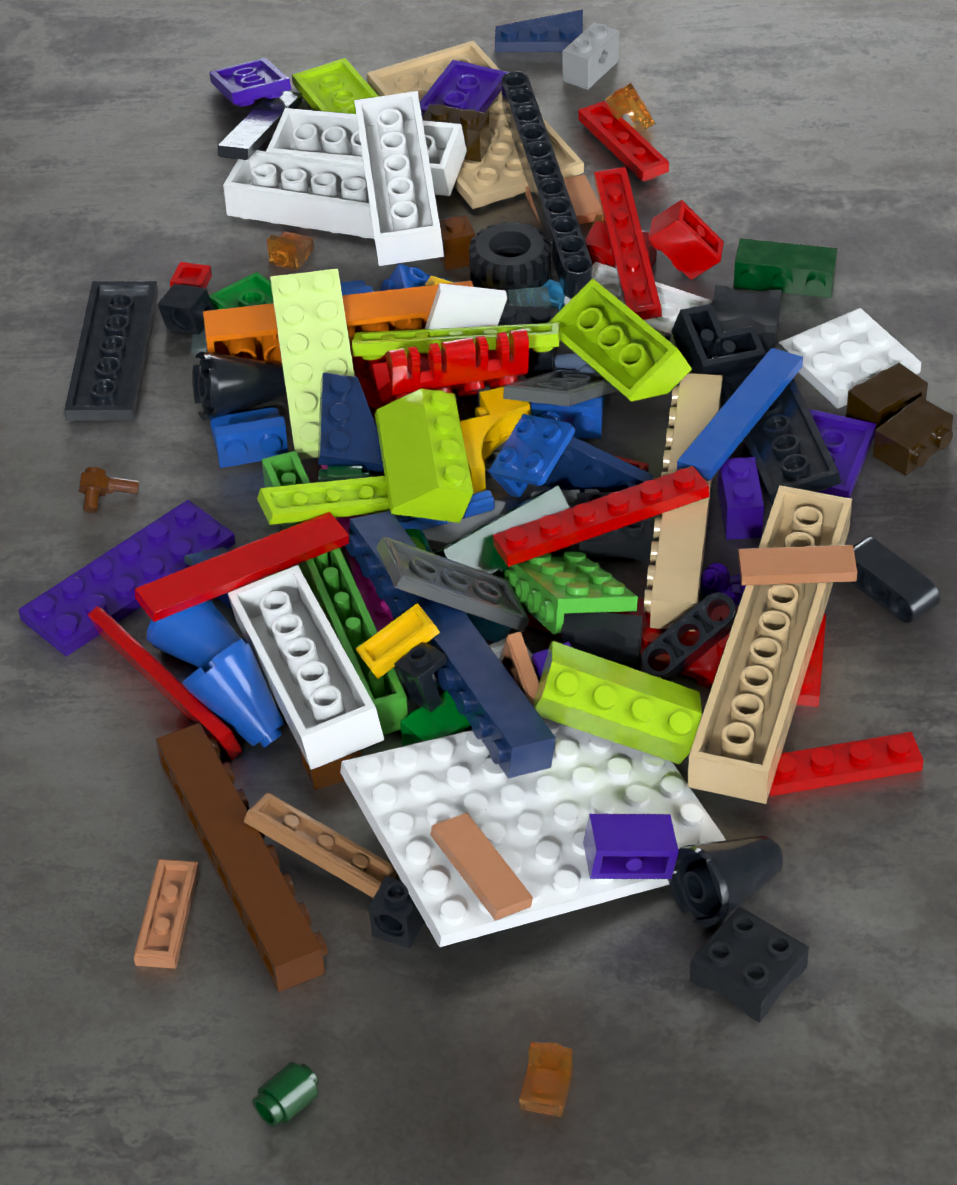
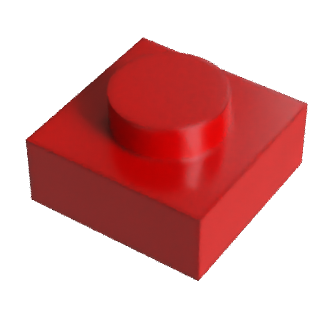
M180 262L170 280V287L173 284L206 288L212 277L211 266Z

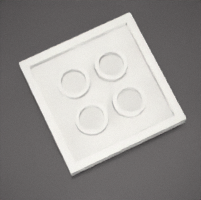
M861 308L778 343V350L803 356V367L799 370V373L837 409L847 405L848 391L855 385L865 382L880 371L886 370L899 362L915 374H919L921 371V361Z

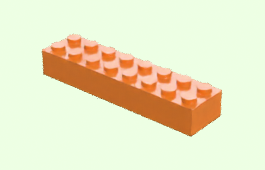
M472 281L447 283L473 287ZM439 284L342 295L350 348H352V341L357 332L425 329ZM274 303L203 311L208 352L282 365Z

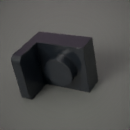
M425 642L411 649L394 665L407 698L432 712L442 704L437 690L439 683L433 673L448 661L444 653Z

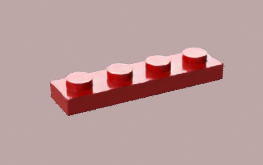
M605 101L578 110V120L642 182L669 172V161Z
M912 731L781 753L769 796L922 771L924 760Z

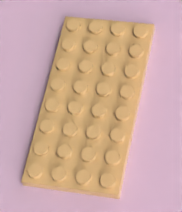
M470 41L368 72L367 82L379 97L418 91L420 102L452 60L497 70L500 69L474 41ZM502 91L485 112L489 113L490 145L482 161L477 162L464 159L454 184L456 190L472 209L484 207L490 203L526 192L525 187L528 186L502 107ZM543 118L563 179L583 174L584 162Z

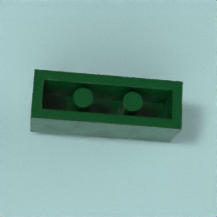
M740 238L734 264L733 288L758 291L780 290L782 293L831 298L838 248Z

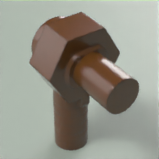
M86 468L85 472L81 473L78 491L85 494L83 510L89 513L97 512L99 496H106V493L112 494L116 491L137 495L139 481L117 477L109 478L106 476V471L101 468Z

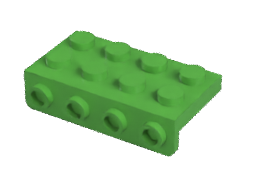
M565 552L564 557H551L550 554H544L510 566L509 570H506L504 573V579L509 581L522 607L553 634H561L562 624H564V613L637 611L638 596L627 589L625 584L614 579L611 573L605 572L599 567V564L592 562L586 557V554L581 552Z

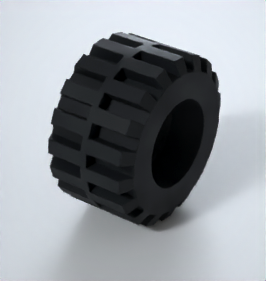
M502 222L499 225L487 226L486 230L481 229L477 232V236L471 239V245H469L470 281H472L474 287L505 290L507 303H514L515 301L525 302L551 279V244L548 236H545L544 232L540 229H534V226L529 224L523 225L521 222Z

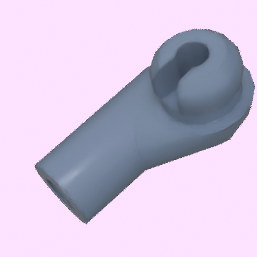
M575 353L557 354L555 357L557 370H575L598 374Z

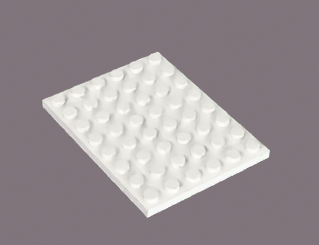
M543 717L541 718L556 737L551 768L509 779L500 766L494 764L489 750L481 739L475 737L473 730L353 758L341 763L340 773L401 881L407 887L409 895L439 947L669 885L668 879H590L583 845L589 814H671L678 849L686 845L725 841L726 839L691 788L688 787V784L673 762ZM468 813L532 895L531 907L495 921L430 836L432 825Z

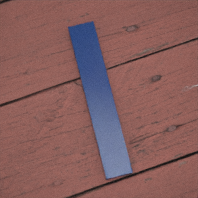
M771 348L677 460V470L693 466L704 480L710 481L803 367V356Z

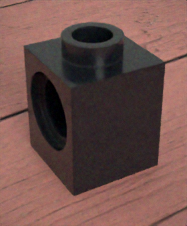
M173 284L157 304L167 330L200 335L205 329L203 311L214 310L206 288Z
M386 876L369 905L372 936L410 949L425 921L409 895L405 884L399 879Z

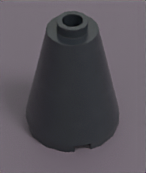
M199 352L195 356V358L201 360L199 365H193V395L195 404L202 403L204 412H198V414L204 421L282 398L285 395L286 388L281 364L212 352Z
M767 836L686 845L678 849L679 852L674 871L677 873H673L672 879H668L671 893L683 913L690 911L697 918V920L692 922L698 926L710 927L725 919L781 871L783 864L782 850L776 842Z

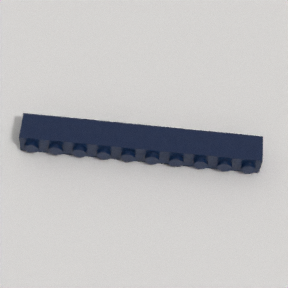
M390 511L350 519L349 543L346 545L347 552L356 559L363 576L369 578L378 597L383 599L388 605L393 619L395 620L418 603L440 633L428 641L427 644L444 653L448 662L438 669L435 674L438 677L441 688L447 691L454 700L457 711L464 715L472 726L475 737L481 739L489 750L494 764L500 766L508 779L551 768L556 737L465 612L395 588L376 548L382 537H388L416 547L395 516Z

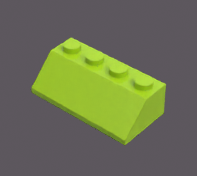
M593 278L548 322L560 323V341L631 402L668 394L692 370L677 347Z
M419 389L377 409L375 418L391 514L460 523L474 492L455 394Z
M552 641L550 644L533 707L543 718L679 765L691 751L702 717L699 691Z

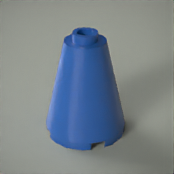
M211 600L155 622L150 620L147 628V640L154 648L199 668L204 667L213 657L241 639Z
M245 638L239 639L221 651L204 667L197 669L182 682L186 690L252 746L260 742L265 748L282 735L279 727L284 724V721L251 646Z

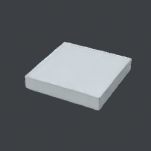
M439 283L425 329L498 326L507 301L506 291Z

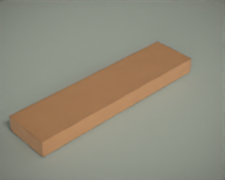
M268 792L246 813L244 823L374 898L386 876L401 880L391 863Z

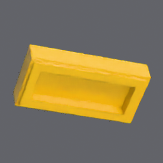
M417 603L357 647L356 651L376 678L379 679L395 667L394 663L405 656L411 649L422 642L427 643L440 632Z

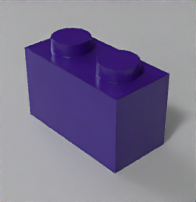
M755 457L729 458L718 471V496L726 540L762 538L764 503Z
M589 814L583 845L590 879H672L679 850L671 814Z

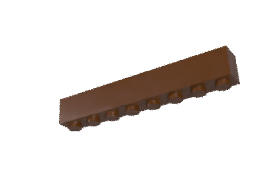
M197 723L156 738L160 765L277 991L281 992L324 975L323 957L328 955L324 938L319 931L313 933L310 927L312 925L311 917L305 903L296 902L293 882L287 872L281 874L278 868L280 867V861L272 844L266 846L263 841L265 835L244 823L246 813L250 809L247 797L242 788L235 789L232 769L227 761L221 763L219 759L221 756L214 736L207 737L201 724Z

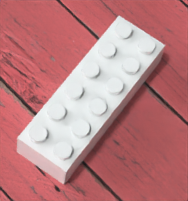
M418 91L354 100L379 266L444 257Z
M285 108L266 151L364 166L356 114ZM423 121L435 195L450 196L467 152L462 126L455 123Z
M257 150L248 160L238 159L223 184L228 216L375 239L364 166Z
M298 565L228 592L237 625L243 637L250 644L263 676L311 770L384 740L376 707Z

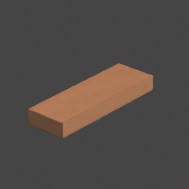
M853 545L738 550L741 585L857 581V567Z
M468 813L432 825L430 836L495 921L531 907L532 895Z
M158 859L134 953L135 966L177 968L200 871L198 862Z

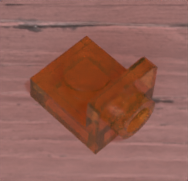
M632 83L618 89L606 98L607 104L616 119L628 113L633 122L639 120L645 130L656 124Z
M285 231L280 237L270 235L267 239L269 264L299 270L314 249L313 238Z
M532 1041L528 1050L529 1064L519 1098V1108L521 1110L563 1117L573 1077V1049L553 1042L540 1043Z

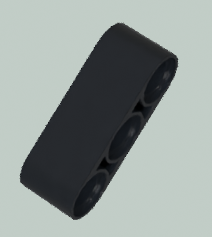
M866 537L853 546L857 567V581L851 583L904 623H910L939 604L940 595L934 583L872 537Z
M720 592L712 593L704 598L645 648L641 657L645 671L650 675L667 681H672L731 632L738 611L733 600L727 594ZM724 605L730 608L726 619L722 621L711 619V613L715 607ZM689 630L700 632V638L696 644L692 646L682 645L681 640L685 632ZM662 654L670 656V663L666 669L662 671L652 669L653 660L657 656Z

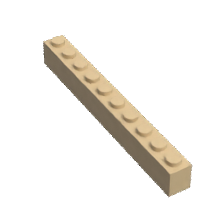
M688 373L680 381V385L673 388L672 407H670L669 428H667L666 449L671 450H664L663 471L668 472H661V477L677 471V460L720 410L723 375ZM711 479L710 481L705 480L706 483L709 485V494H710V497H711L712 479ZM710 497L657 515L662 516V518L655 517L653 539L659 541H652L650 563H656V565L648 566L647 587L652 588V590H645L644 612L650 613V628H670L699 603Z

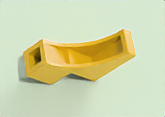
M504 387L479 392L480 407L475 409L476 418L460 421L474 493L486 490L485 463L491 453L508 440L523 414L530 415L529 402L503 399Z

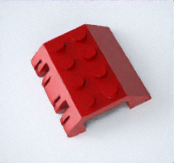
M526 329L509 331V340L506 332L497 333L496 350H489L485 335L476 336L475 344L472 337L441 342V351L438 343L429 344L428 355L420 356L416 346L408 347L407 357L403 348L390 350L385 353L386 362L372 364L367 369L368 377L380 405L394 402L419 389L444 391L446 393L457 392L458 397H467L478 394V391L485 389V387H490V390L504 387L507 384L517 382L520 377L528 373L529 338Z

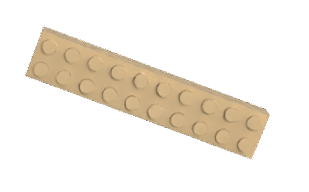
M779 485L759 548L845 545L850 527L852 499ZM833 582L746 585L689 754L688 787L763 804L767 803Z

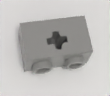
M591 24L562 51L563 81L587 90L593 86L619 61V31L609 28L604 24Z

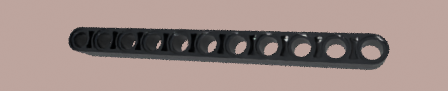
M508 72L502 76L501 80L502 107L544 235L548 236L551 244V257L562 291L566 297L572 299L592 279V260L529 77L523 72Z

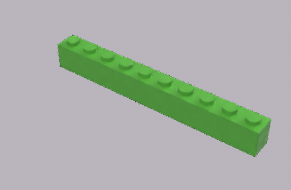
M296 451L262 459L265 488L310 483ZM305 521L282 523L280 526L284 530ZM340 548L297 564L300 566L304 578L373 701L383 735L401 730L400 721L408 715L407 696L394 667L377 679L356 651L357 647L378 632Z

